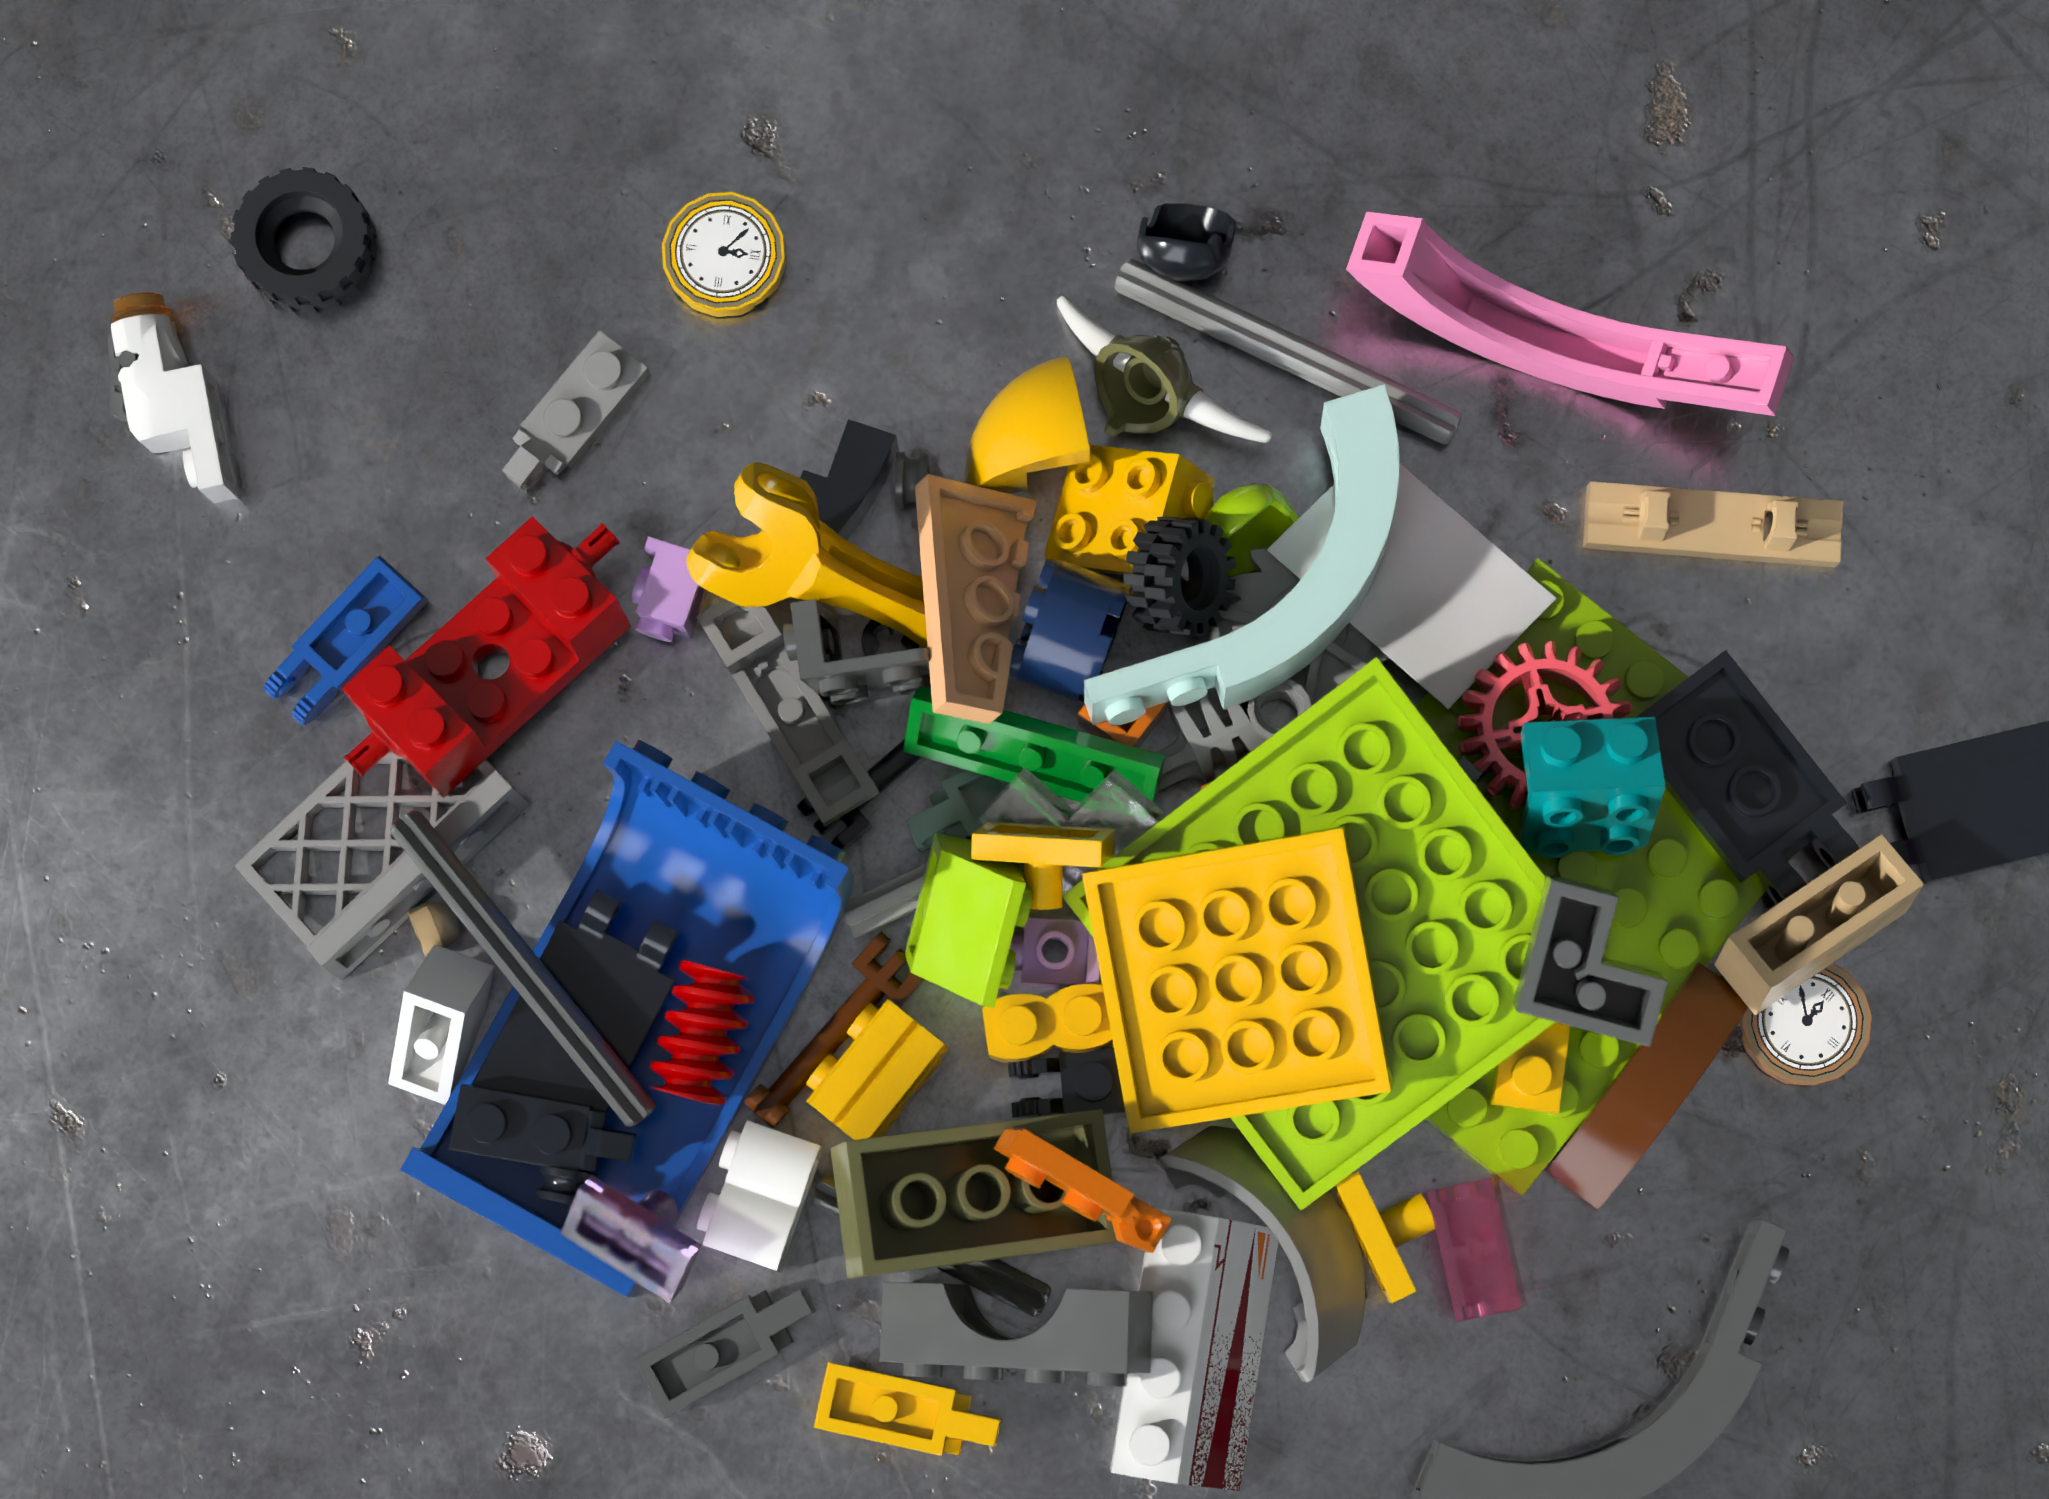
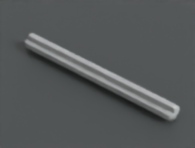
M1127 259L1117 275L1115 289L1118 293L1338 396L1344 397L1385 384L1395 422L1441 444H1448L1452 440L1461 421V413L1450 406L1184 282H1177L1163 277L1149 266L1135 259Z

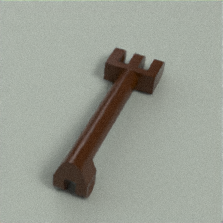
M882 931L874 937L852 962V966L864 975L866 979L768 1089L763 1084H759L744 1101V1104L760 1116L771 1128L775 1129L791 1111L788 1105L806 1086V1082L819 1064L829 1054L833 1055L849 1037L847 1034L848 1029L867 1005L871 1003L876 1006L886 995L901 1008L925 981V979L911 972L903 983L895 977L907 963L905 951L901 948L895 952L884 966L876 961L877 957L887 949L891 942V939Z

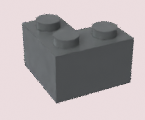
M1547 874L1513 1000L1516 1011L1650 1047L1668 980L1660 972L1603 958L1619 897L1611 890Z

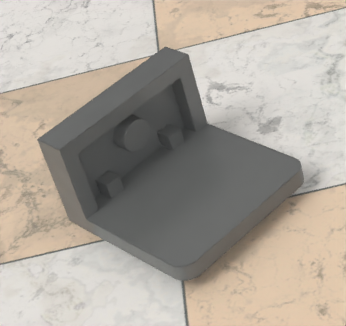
M816 599L790 603L793 621L786 622L783 625L787 656L790 661L798 660L800 680L821 697H830L831 704L846 705L863 702L869 699L868 691L893 687L894 695H912L919 686L931 689L928 648H916L843 660L838 620Z

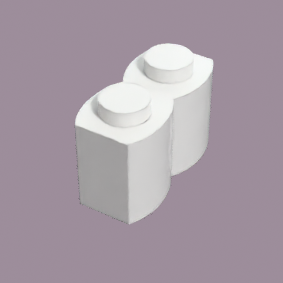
M748 1120L742 1133L731 1130L719 1162V1167L728 1170L725 1183L720 1195L709 1192L697 1223V1229L706 1232L703 1245L780 1272L816 1174L823 1148L820 1145Z

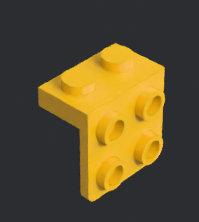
M1089 445V462L1068 465L1045 549V558L1061 559L1095 572L1117 575L1132 573L1133 564L1125 561L1128 551H1138V547L1133 542L1137 532L1146 533L1144 525L1150 520L1157 521V517L1166 516L1205 520V516L1213 507V489L1216 479L1180 454Z

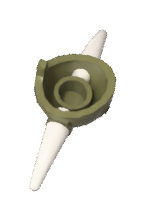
M1060 296L1057 299V306L1069 327L1089 351L1096 356L1094 376L1098 395L1110 418L1104 432L1111 437H1116L1123 431L1137 434L1156 433L1174 424L1181 416L1232 436L1263 443L1271 440L1272 434L1269 430L1229 411L1207 396L1203 389L1193 383L1184 352L1175 339L1161 335H1135L1124 338L1093 321L1076 307L1068 297Z

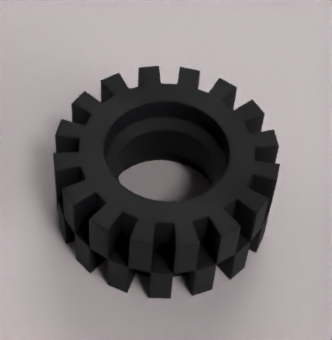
M1163 516L1157 517V521H1148L1144 525L1146 533L1137 532L1133 542L1138 547V551H1128L1125 562L1133 564L1132 573H1124V585H1132L1133 591L1125 595L1127 606L1137 607L1132 616L1136 622L1144 623L1143 628L1148 631L1196 636L1209 633V626L1217 627L1222 621L1218 610L1228 611L1231 600L1225 597L1226 590L1235 589L1236 579L1228 578V570L1236 568L1235 557L1226 556L1232 545L1229 538L1221 537L1224 530L1219 525L1211 524L1212 521Z

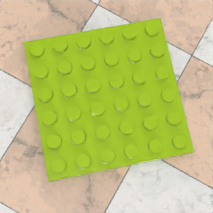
M1377 657L1122 849L1102 867L1096 869L1345 827L1392 1090L1386 1093L1230 1117L1300 1211L1555 1023L1554 1021L1517 1012L1513 1004L1546 877ZM1082 880L1063 894V898L1093 937Z

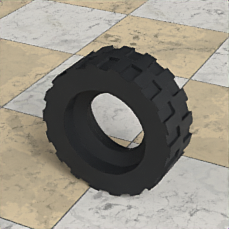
M303 167L302 170H292L291 168L279 170L280 173L272 177L267 175L258 181L259 185L255 189L247 191L242 198L244 202L240 209L235 210L232 219L235 223L234 232H230L231 244L236 251V254L233 255L237 265L253 287L272 304L274 302L278 303L284 310L295 312V309L304 310L307 314L318 313L319 309L327 307L331 310L340 306L339 302L347 297L351 299L359 292L357 288L363 281L367 282L372 273L370 267L372 261L376 260L377 248L374 245V238H377L375 227L369 219L370 215L354 191L346 183L344 185L341 184L335 175L328 172L322 174L317 172L315 168ZM299 212H314L323 216L330 222L334 231L335 241L331 254L323 263L311 269L301 270L287 266L278 258L274 247L275 234L280 224L289 216Z

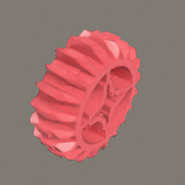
M1546 641L1541 653V659L1535 660L1531 646L1528 643H1522L1517 649L1518 666H1515L1509 656L1500 652L1493 660L1495 669L1500 677L1484 669H1479L1475 674V682L1486 694L1468 690L1464 692L1462 704L1478 714L1459 716L1457 719V729L1463 732L1476 733L1477 736L1467 738L1460 743V754L1471 756L1481 753L1483 758L1473 764L1483 773L1479 778L1489 771L1496 776L1490 782L1486 794L1494 798L1499 795L1504 785L1515 790L1508 805L1514 811H1517L1522 805L1525 794L1528 795L1526 774L1511 764L1500 750L1507 748L1508 752L1522 750L1521 732L1523 723L1536 722L1538 708L1540 715L1550 717L1549 721L1553 719L1555 721L1618 719L1627 716L1632 710L1629 701L1621 700L1610 703L1608 699L1622 685L1617 677L1611 678L1601 685L1595 680L1604 667L1603 661L1599 658L1593 660L1586 671L1576 665L1582 649L1577 646H1572L1565 661L1556 659V643L1554 641ZM1543 680L1557 682L1571 688L1585 700L1589 707L1584 708L1582 704L1577 706L1559 704L1552 697L1548 684H1543ZM1523 684L1525 698L1523 700L1525 715L1516 721L1508 722L1506 728L1493 731L1492 715L1495 705L1509 690Z

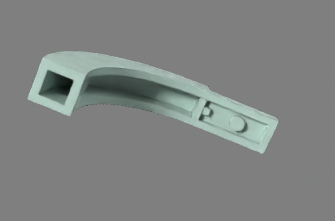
M1385 384L1324 402L1320 430L1332 465L1335 483V511L1330 530L1319 554L1293 590L1277 605L1255 621L1232 633L1084 680V703L1092 725L1108 721L1110 725L1126 724L1143 716L1146 708L1168 701L1173 706L1190 704L1203 698L1208 693L1207 689L1213 687L1216 688L1223 710L1254 699L1284 683L1309 665L1338 637L1354 617L1371 589L1383 561L1396 508L1400 476L1399 442L1394 413Z

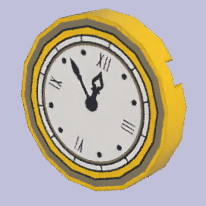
M734 192L708 193L687 203L669 222L662 242L663 269L674 291L692 309L715 317L740 316L755 309V305L761 303L766 297L769 298L777 290L787 265L785 239L773 214L755 199Z

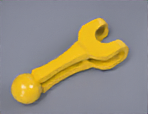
M760 462L748 464L734 484L735 502L740 514L762 530L758 534L745 537L711 530L702 534L687 554V567L693 580L707 591L743 607L768 606L789 597L802 600L816 599L819 603L829 604L866 616L901 632L923 648H928L922 576L914 575L877 559L845 540L820 520L817 497L805 480L768 464Z

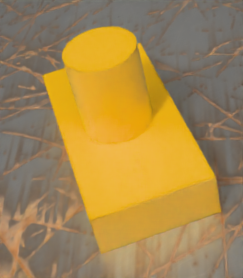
M987 822L972 833V860L1024 863L1023 877L1026 882L1025 888L1032 889L1030 909L1050 910L1062 907L1063 865L1102 867L1115 855V829Z
M1359 1172L1350 1174L1332 1187V1190L1342 1210L1346 1212L1351 1222L1359 1246L1387 1303H1394L1417 1292L1396 1248L1437 1229L1436 1221L1421 1193L1378 1212Z

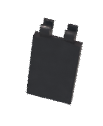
M1726 650L1635 717H1655L1665 788L1738 881L1741 883L1756 872L1765 890L1776 905L1807 885L1787 860L1812 842L1816 853L1829 869L1860 849L1854 839L1832 815L1847 804L1845 799Z
M2049 721L1898 756L1890 761L1895 777L1862 783L1861 787L1852 789L1859 814L1899 805L1908 839L1890 844L1909 867L1920 865L1925 884L2049 854Z
M597 889L586 908L578 929L564 921H559L540 957V961L627 1069L630 1070L676 982L675 979L659 971L681 931L654 919L640 949L637 950L607 934L623 901ZM520 995L473 1085L593 1106L592 1110L607 1113L610 1107L609 1104Z

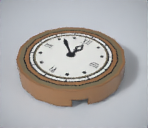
M1832 963L1756 1016L1748 1007L1741 1018L1740 1027L1743 1034L1741 1037L1746 1052L1764 1073L1784 1084L1814 1086L1839 1079L1859 1062L1870 1041L1872 1014L1863 989L1848 971Z

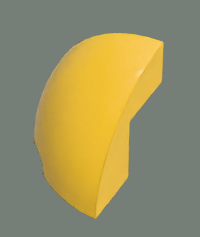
M1068 356L1051 359L1023 372L1004 387L987 406L977 423L969 444L965 465V483L1011 494L1028 490L1027 473L1090 461V448L1073 369Z

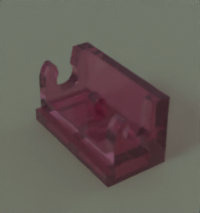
M1498 1177L1427 1191L1456 1322L1518 1310L1527 1306Z

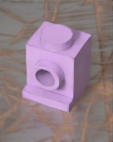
M648 536L644 549L651 559L652 565L651 568L643 566L640 569L631 596V602L638 604L636 613L639 616V620L635 630L646 636L666 642H671L674 634L691 639L698 620L696 616L700 614L707 590L698 585L690 575L686 562L690 549Z
M1028 918L1024 926V932L1013 933L1010 950L1016 951L1014 971H1022V987L1063 989L1078 984L1099 985L1100 970L1094 938L1080 920ZM1051 940L1063 942L1068 949L1066 958L1059 963L1047 961L1042 954L1044 945Z

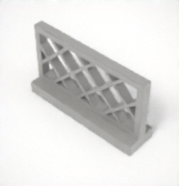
M388 752L376 763L391 764L388 796H358L359 774L345 761L244 855L234 867L307 946L305 949L323 968L343 980L409 918L408 909L424 904L437 892L391 834L390 828L399 819L400 807H431L430 824L462 864L465 865L529 805L522 795L487 759L477 767L484 777L465 795H447L444 798L433 787L432 795H401L403 764L409 763L406 759L395 755L393 752ZM345 789V796H338ZM357 807H387L385 839L354 840ZM443 807H451V808L443 815ZM324 808H344L341 840H311L313 818ZM298 833V840H290ZM278 851H297L294 884H270L258 869ZM310 851H340L337 884H307ZM353 851H384L382 873L371 883H351ZM397 851H404V852L396 859V852H397ZM281 895H293L292 908ZM306 895H336L335 917L315 934L304 922ZM349 895H357V896L349 903Z

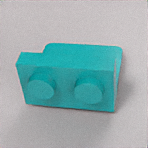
M1655 717L1523 723L1521 743L1528 795L1518 834V842L1527 853H1537L1539 856L1546 858L1566 856L1573 851L1602 850L1610 855H1623L1648 844L1665 790Z

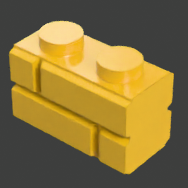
M888 999L880 1009L871 1003L865 1007L847 1031V1034L854 1039V1042L839 1060L829 1054L806 1082V1085L814 1090L806 1102L853 1140L883 1137L950 1052L949 1047Z

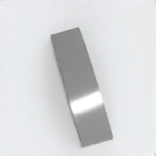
M724 599L696 616L824 826H827L880 793L818 693L800 680L798 661L789 660L784 638L764 606L743 607Z

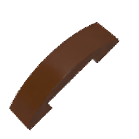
M1697 962L1661 1012L1655 1027L1651 1046L1648 1047L1641 1044L1638 1046L1587 1117L1580 1123L1545 1168L1546 1172L1596 1209H1600L1684 1102L1748 1009V1006L1729 983L1700 962Z

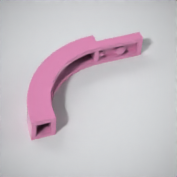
M1366 212L1346 268L1361 285L1381 301L1425 329L1458 346L1509 368L1549 382L1633 404L1665 409L1669 400L1776 416L1794 360V356L1786 346L1643 327L1590 314L1549 300L1512 284L1474 263L1438 236L1423 218Z

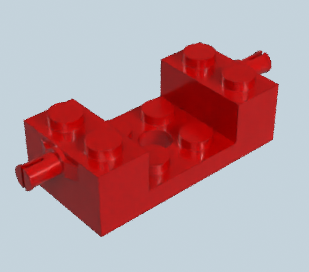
M533 516L485 558L496 579L406 660L389 645L341 688L359 712L366 718L370 729L373 731L350 753L345 755L344 759L361 777H364L366 772L388 752L392 751L395 755L406 759L443 798L447 796L631 627L617 598L597 580L592 569L608 552L620 544L616 536L601 523L596 530L574 549L569 544L556 540ZM499 652L509 656L508 669L500 677L484 679L478 676L479 664L487 655Z

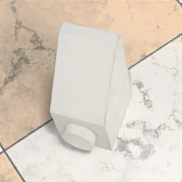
M438 945L433 946L404 990L388 1084L444 1105L447 1103L462 1076L484 1019L495 966Z

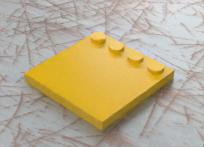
M1345 827L1082 873L1130 1134L1391 1092V1077Z

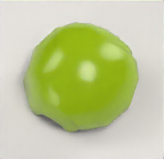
M1253 483L1236 487L1220 496L1205 516V520L1212 521L1211 524L1219 525L1224 530L1221 537L1229 538L1232 548L1226 553V556L1235 557L1236 568L1228 570V576L1233 577L1258 571V568L1251 561L1250 552L1254 549H1268L1292 524L1299 520V517L1288 499L1278 489L1268 484L1260 485Z

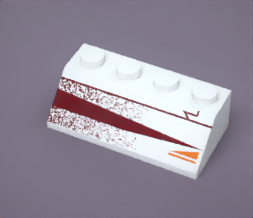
M1153 1207L1172 1219L1153 1253L1145 1252L1139 1291L1153 1292L1151 1373L1127 1374V1386H1123L1110 1468L1111 1473L1181 1485L1240 1491L1278 1240L1271 1230L1265 1226Z

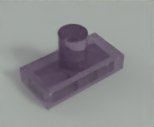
M593 1175L578 1189L560 1233L668 1303H671L682 1291L702 1247L701 1243L671 1225L678 1217V1206L668 1193L661 1190H651L636 1203Z

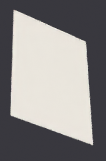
M1399 463L1400 476L1396 508L1383 561L1370 591L1349 623L1449 709L1476 681L1474 677L1478 670H1487L1494 663L1495 656L1500 652L1504 653L1549 607L1556 597ZM1335 483L1267 549L1269 553L1300 580L1316 559L1330 530L1335 511Z

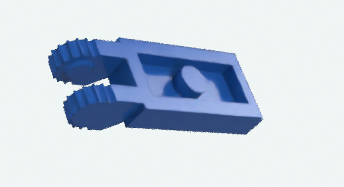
M379 555L291 646L294 651L277 667V670L272 673L267 682L264 683V691L273 699L281 698L305 675L311 664L322 677L297 702L296 707L291 713L292 717L301 725L309 724L333 701L338 690L343 692L341 688L367 666L429 600Z

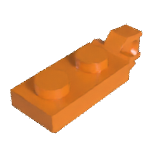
M1009 1127V1129H1004L994 1147L996 1151L1010 1158L1005 1169L1016 1177L1037 1188L1041 1187L1044 1180L1049 1181L1066 1191L1061 1201L1063 1204L1093 1221H1097L1101 1213L1107 1215V1219L1112 1221L1116 1239L1119 1242L1144 1252L1153 1253L1172 1218L1134 1196V1193L1024 1128Z

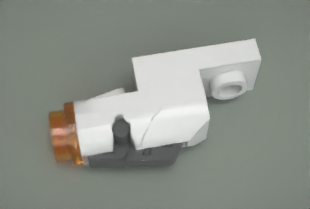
M151 292L135 293L117 299L113 303L115 314L109 319L112 332L108 335L109 413L114 418L127 422L134 436L152 453L169 452L191 447L190 450L183 451V464L188 482L192 488L198 487V490L214 504L239 499L217 380L202 364L189 366L176 333L173 311L165 306L164 297L161 294Z

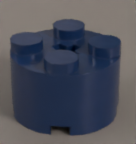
M1047 557L1038 583L1033 587L1022 621L1025 622L1020 639H1017L1012 651L1009 676L1017 678L1018 681L1084 703V680L1102 675L1103 671L1101 669H1103L1109 651H1111L1127 604L1125 595L1130 593L1132 585H1124V582L1061 559L1055 560Z

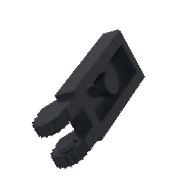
M1114 1048L1098 1049L1084 1053L1062 1052L1059 1053V1058H1039L1008 1063L1009 1077H1015L1019 1080L1035 1079L1041 1075L1061 1074L1063 1098L1041 1099L1040 1097L1022 1098L1018 1102L1011 1103L1012 1118L1067 1114L1099 1109L1103 1110V1115L1126 1113Z

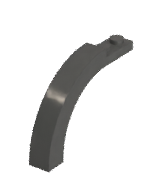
M1763 1219L1751 1220L1749 1222L1703 1340L1691 1365L1674 1390L1643 1421L1619 1437L1596 1448L1549 1460L1515 1461L1494 1459L1468 1453L1434 1439L1410 1499H1641L1680 1475L1703 1455L1729 1426L1748 1397L1763 1366V1363L1744 1356L1739 1351L1742 1343L1751 1345L1757 1337L1765 1315V1309L1758 1306L1767 1282L1775 1284L1786 1265L1789 1248L1783 1246L1782 1243L1787 1230Z

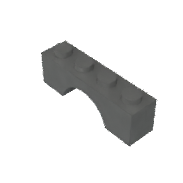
M883 1282L879 1362L903 1363V1376L942 1377L943 1365L964 1366L963 1379L1003 1380V1368L1025 1369L1024 1382L1065 1383V1371L1087 1372V1385L1127 1386V1374L1151 1373L1153 1292L1066 1289L1058 1309L1049 1321L1034 1333L1017 1339L998 1331L985 1319L976 1305L970 1285Z

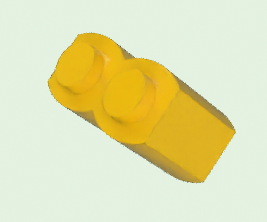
M1078 984L1069 986L1053 993L1047 999L1034 994H1011L997 998L994 1008L986 1006L982 1008L988 1054L990 1059L1000 1063L1008 1064L1009 1062L1039 1059L1053 1050L1071 1053L1091 1052L1105 1049L1113 1044L1103 986Z

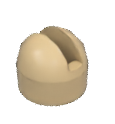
M429 902L407 910L425 957H427L434 945L447 949L453 944L459 932L457 915L449 906L440 902Z

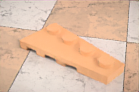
M927 474L915 485L927 645L930 655L929 670L933 713L990 724L1003 713L1013 644L1008 640L1011 621L1018 616L1021 595L1016 593L1019 570L1026 565L1029 543L1024 541L1026 525L1034 517L1036 500Z

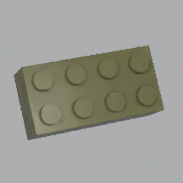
M1103 1110L851 1140L831 1147L847 1280L1118 1242L1112 1221L1107 1219V1215L1101 1213L1098 1220L1093 1221L1077 1213L1061 1202L1066 1191L1047 1180L1043 1181L1040 1188L1021 1180L1005 1169L1010 1158L994 1149L1004 1129H1009V1127L1024 1128L1112 1180Z

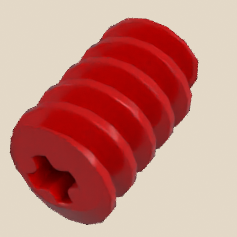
M683 960L680 961L679 968L693 978L694 983L673 986L672 994L687 1004V1008L684 1010L666 1011L664 1018L677 1027L680 1032L679 1035L658 1037L657 1044L673 1056L672 1060L651 1062L650 1069L665 1080V1084L650 1088L711 1105L725 1104L728 1096L713 1086L712 1082L713 1080L733 1078L735 1071L719 1060L720 1055L738 1054L741 1052L742 1046L727 1035V1030L748 1027L749 1020L735 1011L734 1006L736 1004L754 1003L756 995L741 985L742 979L750 978Z

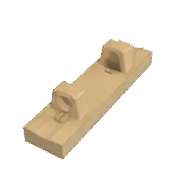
M1590 481L1586 487L1583 548L1835 568L1841 562L1843 501ZM1765 513L1773 514L1771 530L1766 540L1763 541Z

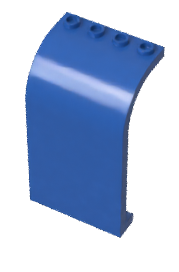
M641 740L637 741L633 749L615 741L604 760V766L613 775V789L606 813L580 869L533 952L540 959L559 921H564L578 929L589 902L596 890L599 889L623 901L607 934L639 950L654 919L681 931L659 971L675 979L674 986L694 983V979L679 968L680 961L683 960L750 978L742 979L741 985L756 995L755 1002L736 1004L734 1006L735 1011L749 1020L748 1027L727 1030V1035L742 1046L741 1052L738 1054L720 1055L719 1060L735 1071L732 1079L713 1080L712 1082L713 1086L728 1096L726 1103L711 1105L650 1088L665 1084V1080L650 1069L651 1062L672 1060L673 1056L657 1044L658 1037L679 1035L680 1032L677 1027L664 1018L666 1011L684 1010L687 1008V1004L674 996L671 990L629 1070L655 1102L656 1108L647 1118L633 1127L626 1126L611 1107H609L606 1113L604 1128L637 1134L633 1160L627 1162L598 1157L596 1171L594 1172L598 1173L597 1182L591 1183L588 1188L589 1195L594 1198L593 1206L569 1204L534 1197L536 1188H540L544 1184V1176L542 1173H539L540 1165L449 1150L461 1084L473 1085L520 996L513 986L422 1147H413L400 1171L625 1297H636L802 999L836 932L854 884V875L851 869L841 863L846 852L811 834L807 843H804L783 832L788 821L757 803H753L749 812L728 802L726 798L731 790L698 771L694 773L691 780L671 771L668 767L673 759Z

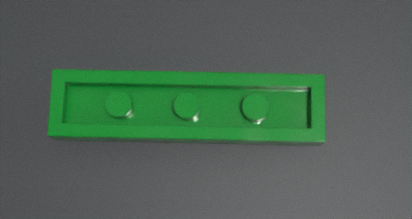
M922 686L918 687L911 699L903 752L1146 822H1149L1155 809L1166 755L1007 710H1003V713L990 724L933 713L931 689Z

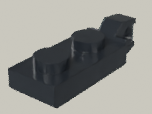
M461 1084L449 1150L546 1167L595 1172L598 1157L627 1162L633 1160L637 1134L604 1128L606 1112L592 1110L593 1106Z

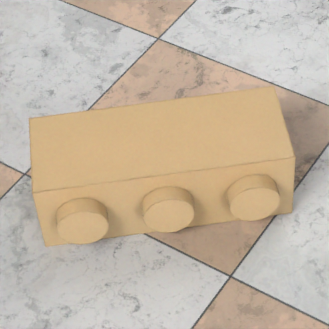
M1881 834L1727 939L1714 965L1756 1016L1904 915L1924 886V883Z

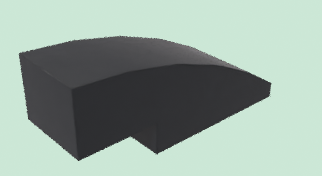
M848 419L828 476L824 477L806 470L802 471L800 478L809 484L817 497L820 520L845 540H848L862 523L886 482L896 459V453L899 452L895 434Z

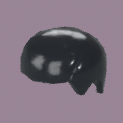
M1165 203L1155 208L1148 226V217L1142 218L1137 239V249L1141 259L1161 276L1177 282L1207 279L1224 268L1228 263L1236 229V221L1228 213L1208 206L1187 203Z

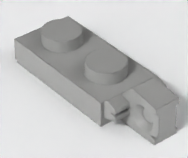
M599 330L520 424L521 428L513 437L514 442L520 447L502 469L507 478L528 493L547 469H550L556 475H559L567 466L572 469L649 377L650 371L648 367Z

